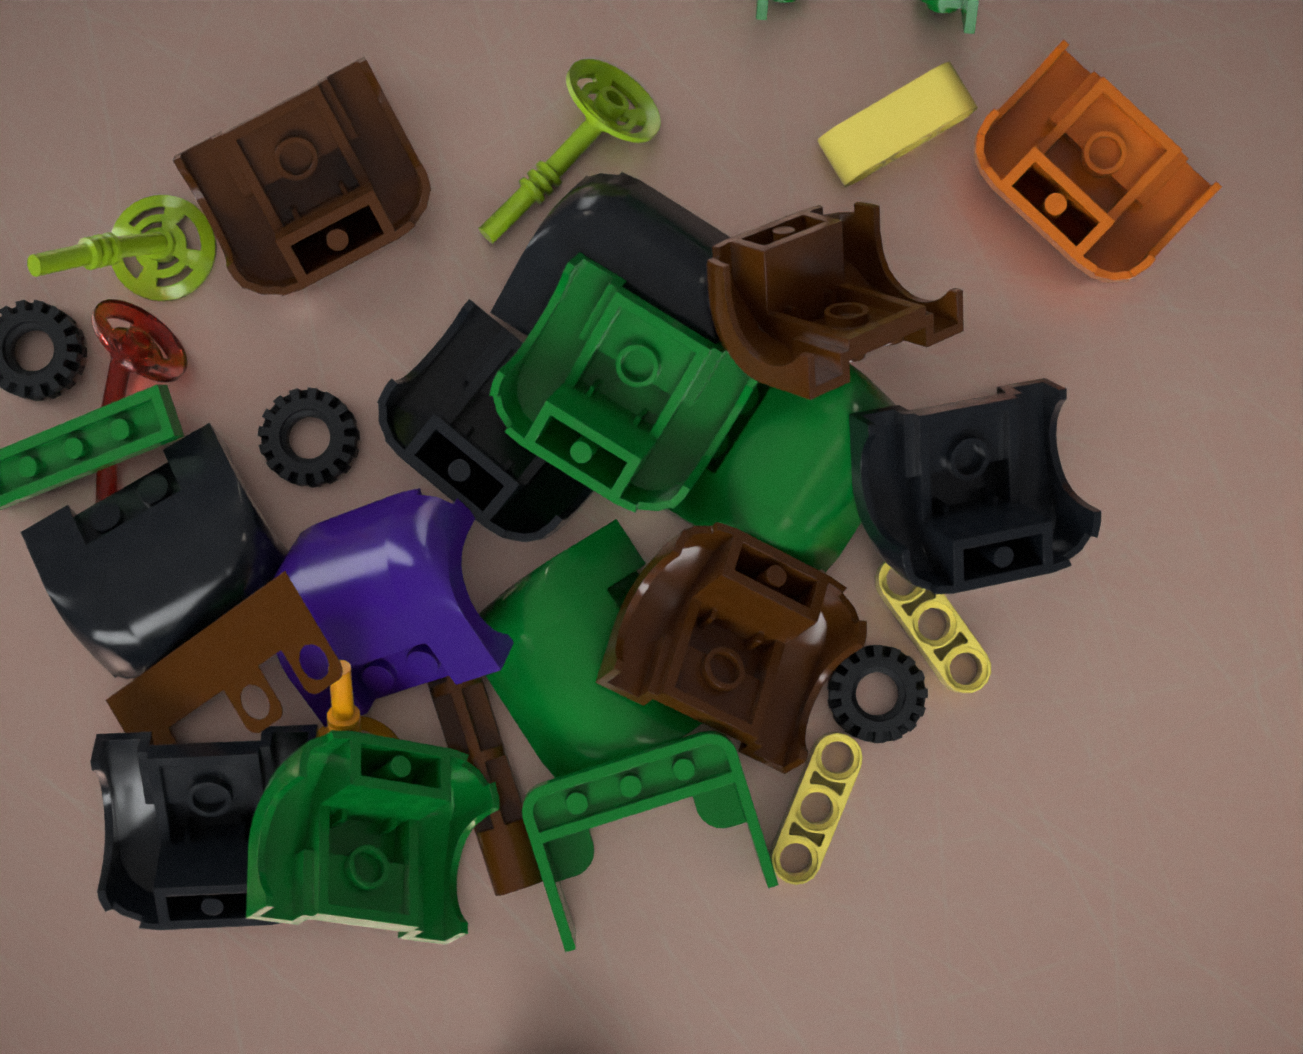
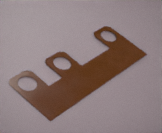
M284 571L106 699V702L125 733L152 732L154 745L178 744L169 727L224 690L245 727L252 733H260L278 721L283 715L282 704L261 671L260 664L279 651H282L304 689L311 694H318L342 677L343 668L286 571ZM312 644L319 647L325 653L329 663V670L323 679H313L302 669L299 657L304 646ZM248 685H255L261 688L269 700V712L263 719L251 717L242 705L241 694Z

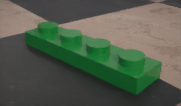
M154 385L1 448L0 510L184 437L168 385Z

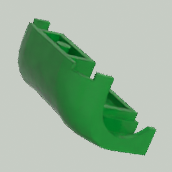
M579 252L567 263L554 294L524 343L514 356L498 370L493 379L489 396H493L496 411L507 427L504 431L522 447L609 501L634 513L638 509L649 511L674 509L698 481L759 382L743 372L730 357L720 340L717 344H714L623 287L626 280Z
M851 364L849 383L811 400L759 382L712 460L690 492L674 509L668 508L664 510L692 526H712L716 522H720L737 528L819 571L822 569L826 573L839 558L861 524L852 487L849 414L895 406V403L866 375Z
M617 519L524 576L490 602L479 613L480 617L491 628L500 633L508 634L514 642L502 670L485 676L541 762L555 778L680 739L703 724L654 699L643 706L595 683L618 612L627 593L639 576L637 571L646 565Z
M331 730L325 735L309 740L295 750L276 769L257 805L248 844L246 918L299 925L310 919L398 931V939L447 945L467 935L468 922L461 913L457 897L458 866L464 844L471 831L485 817L499 810V795L496 782L489 784L480 770L467 761L468 754L451 748L356 731Z

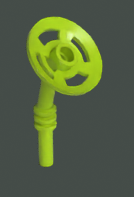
M581 59L570 67L566 75L567 88L573 101L585 115L586 119L546 162L540 160L535 165L537 171L530 169L527 172L529 179L522 177L518 181L520 188L478 228L480 233L490 243L493 244L535 202L541 204L545 200L543 194L551 195L554 192L552 186L559 187L562 184L560 177L602 132L634 143H643L654 138L661 126L660 114L653 99L636 80L619 68L596 59ZM592 78L593 82L586 83L582 89L577 85L580 79ZM596 94V98L592 100L588 95ZM627 98L631 101V103L635 106L636 109H629V102ZM618 121H621V122H625L626 124H625V125H618L617 122H618ZM635 125L642 126L640 132L629 133Z
M153 195L138 200L124 210L115 222L112 232L81 238L77 245L29 255L27 266L29 272L33 276L38 277L82 266L88 270H94L112 265L118 279L136 295L152 301H173L191 294L205 282L215 262L216 239L206 216L195 205L176 196ZM165 208L164 214L148 216L142 219L135 227L130 225L137 216L145 211ZM185 215L194 223L198 230L201 250L188 249L186 236L180 227L177 226ZM155 223H162L161 228H152L149 229L147 232L142 233V231L148 226ZM135 256L137 261L144 267L138 278H135L130 273L123 258ZM176 258L179 259L173 266L158 270L159 264H169ZM186 266L193 269L186 278L175 284L158 286V279L173 277L183 271Z

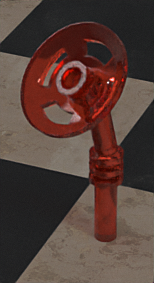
M118 299L103 300L94 308L91 314L93 330L111 357L101 407L125 398L130 372H135L150 380L164 383L175 382L186 372L188 360L183 346L172 331L154 315L137 305ZM115 318L130 323V327H117L113 329L107 319ZM157 344L161 347L167 359L163 358L162 352L157 346ZM154 369L162 373L149 372V370ZM118 463L96 472L95 504L118 491Z

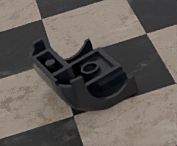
M623 172L619 175L599 173L589 177L586 176L557 203L544 219L521 255L490 313L528 336L554 294L567 263L580 252L626 280L623 286L625 289L714 344H717L720 339L711 314L706 264L707 260L713 257L712 246L731 237L643 181Z
M469 299L441 339L419 364L403 378L398 380L391 378L386 384L377 401L379 424L386 439L385 441L402 460L453 502L458 498L482 526L505 539L520 542L546 539L561 529L595 491L522 447L504 432L507 427L496 411L493 396H489L493 379L498 370L514 356L523 342Z
M1042 378L998 386L997 394L913 410H907L900 405L849 414L851 474L855 504L862 525L879 556L909 583L929 590L934 594L960 593L1050 574L1072 566L1070 559L1084 548L1090 537L1098 538L1101 525V510L1088 504L1075 493L1065 477L1059 459L1056 437L1057 420L1061 407L1067 399V388Z
M210 423L163 449L168 461L167 463L81 513L76 514L69 505H66L21 531L41 581L58 613L81 644L115 678L117 676L125 679L137 678L272 581L288 553V549L268 525L244 486L232 462L227 444Z
M318 725L269 726L261 732V739L256 741L154 745L152 732L96 734L90 763L92 771L96 773L99 779L104 805L105 843L97 894L105 912L114 909L120 915L140 921L139 929L150 930L281 924L246 918L250 829L257 805L271 776L295 750L309 740L319 737Z

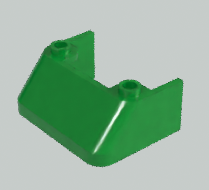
M702 731L543 781L528 791L523 801L522 817L565 953L576 949V929L560 881L580 875L590 866L594 857V843L589 829L693 796L699 816L708 825L724 829L743 823L747 824L767 887L771 888L779 885L738 753L734 744L726 735L717 731Z

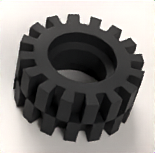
M26 300L15 302L16 307L14 308L3 307L0 309L2 315L0 317V388L21 398H28L34 401H44V397L54 399L61 396L60 391L67 388L70 390L76 384L72 379L77 373L82 375L85 366L81 365L82 357H87V348L82 346L81 341L85 337L82 330L76 327V322L60 309L43 301L34 300V303H29ZM29 331H44L49 335L54 345L51 361L40 370H24L18 364L15 357L17 341Z
M308 387L307 390L297 388L290 390V394L285 397L278 396L273 400L275 405L271 410L266 408L262 415L265 418L263 427L259 426L258 436L261 437L259 449L261 454L265 456L267 460L265 463L268 467L276 472L279 477L292 484L309 486L311 488L321 487V484L325 483L331 484L338 480L337 477L342 473L346 474L351 468L350 463L352 459L357 458L359 452L357 442L360 440V431L356 427L357 421L347 406L327 391H320L317 388ZM307 417L322 420L327 425L330 433L327 449L320 456L311 459L297 456L289 443L292 427L299 420Z
M883 645L862 647L840 663L828 681L827 701L833 713V718L845 732L863 741L884 743L902 738V735L908 731L911 732L917 726L916 722L920 716L923 717L926 709L924 704L925 699L928 698V689L925 688V677L922 670L918 669L915 664L916 662L910 656L905 655L897 648ZM874 672L888 675L895 682L898 690L896 704L889 712L882 715L866 713L859 706L856 699V689L860 680Z

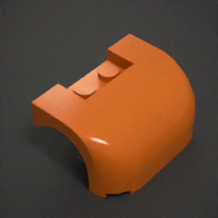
M1063 39L1022 86L998 110L993 109L986 116L974 138V159L980 175L993 191L1076 268L1090 278L1106 283L1127 282L1151 266L1160 251L1222 186L1217 181L1210 185L1186 162L1189 158L1181 152L1182 149L1104 76H1099L1095 71L1090 73L1066 51L1069 44Z

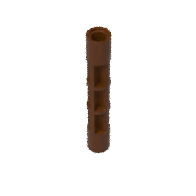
M450 676L427 682L447 747L468 754L467 761L480 770L489 784L496 782L499 795V810L485 817L474 827L495 896L512 893L543 882L523 821L522 799L482 677L457 685Z

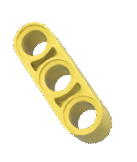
M949 61L935 67L823 134L817 142L844 187H848L958 124L974 113L978 107Z
M884 561L877 568L874 576L875 588L939 681L947 689L958 693H973L982 689L991 675V662L944 594H934L917 586H913V589L906 595L895 594L889 589L887 584V574L891 567ZM927 609L938 610L946 621L944 633L935 640L924 637L918 628L920 615ZM961 653L969 654L977 664L975 678L967 684L957 683L950 673L952 660Z
M825 733L817 738L813 744L772 843L770 859L774 871L786 883L794 885L807 883L819 871L861 769L863 760L861 748L856 740L844 733ZM831 742H843L850 750V763L839 772L826 770L822 764V751ZM810 793H823L830 801L829 814L819 822L807 821L801 814L802 801ZM789 844H803L809 850V863L806 868L799 872L786 871L780 864L781 852Z

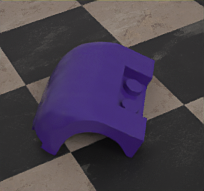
M418 488L394 494L316 523L299 534L275 574L274 578L286 571L337 658L350 663L354 705L360 710V716L368 714L375 699L450 676L457 685L500 671L514 644L508 634L494 630L480 617L468 595L461 566L462 551L475 517L458 498L453 503H450L436 496L422 495L421 489ZM309 644L304 646L299 657L302 669L313 679H323L327 675L329 667L325 653L315 645ZM279 651L276 653L278 660L289 680L324 727H327V712L332 707L330 686L318 694L307 692L283 652Z

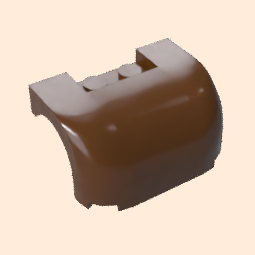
M365 56L318 80L317 84L223 133L221 131L175 155L173 158L175 166L196 198L222 248L229 273L243 289L246 288L261 295L285 296L302 290L401 238L416 226L417 221L427 208L431 191L428 174L407 138Z
M856 202L854 204V212H837L824 215L821 205L807 208L712 246L713 257L707 260V281L711 314L717 335L730 357L752 379L810 400L849 383L850 362L864 359L868 352L882 346L899 344L903 340L927 348L964 331L963 290L953 288L940 299L926 300L911 294L894 277L883 251L879 205Z
M716 522L712 526H693L682 530L667 542L633 583L618 612L595 683L643 706L654 699L741 741L738 752L786 774L806 762L808 756L805 741L806 728L813 705L823 685L838 665L864 647L867 638V621L859 620L855 607L843 594L847 587L831 576L726 524Z

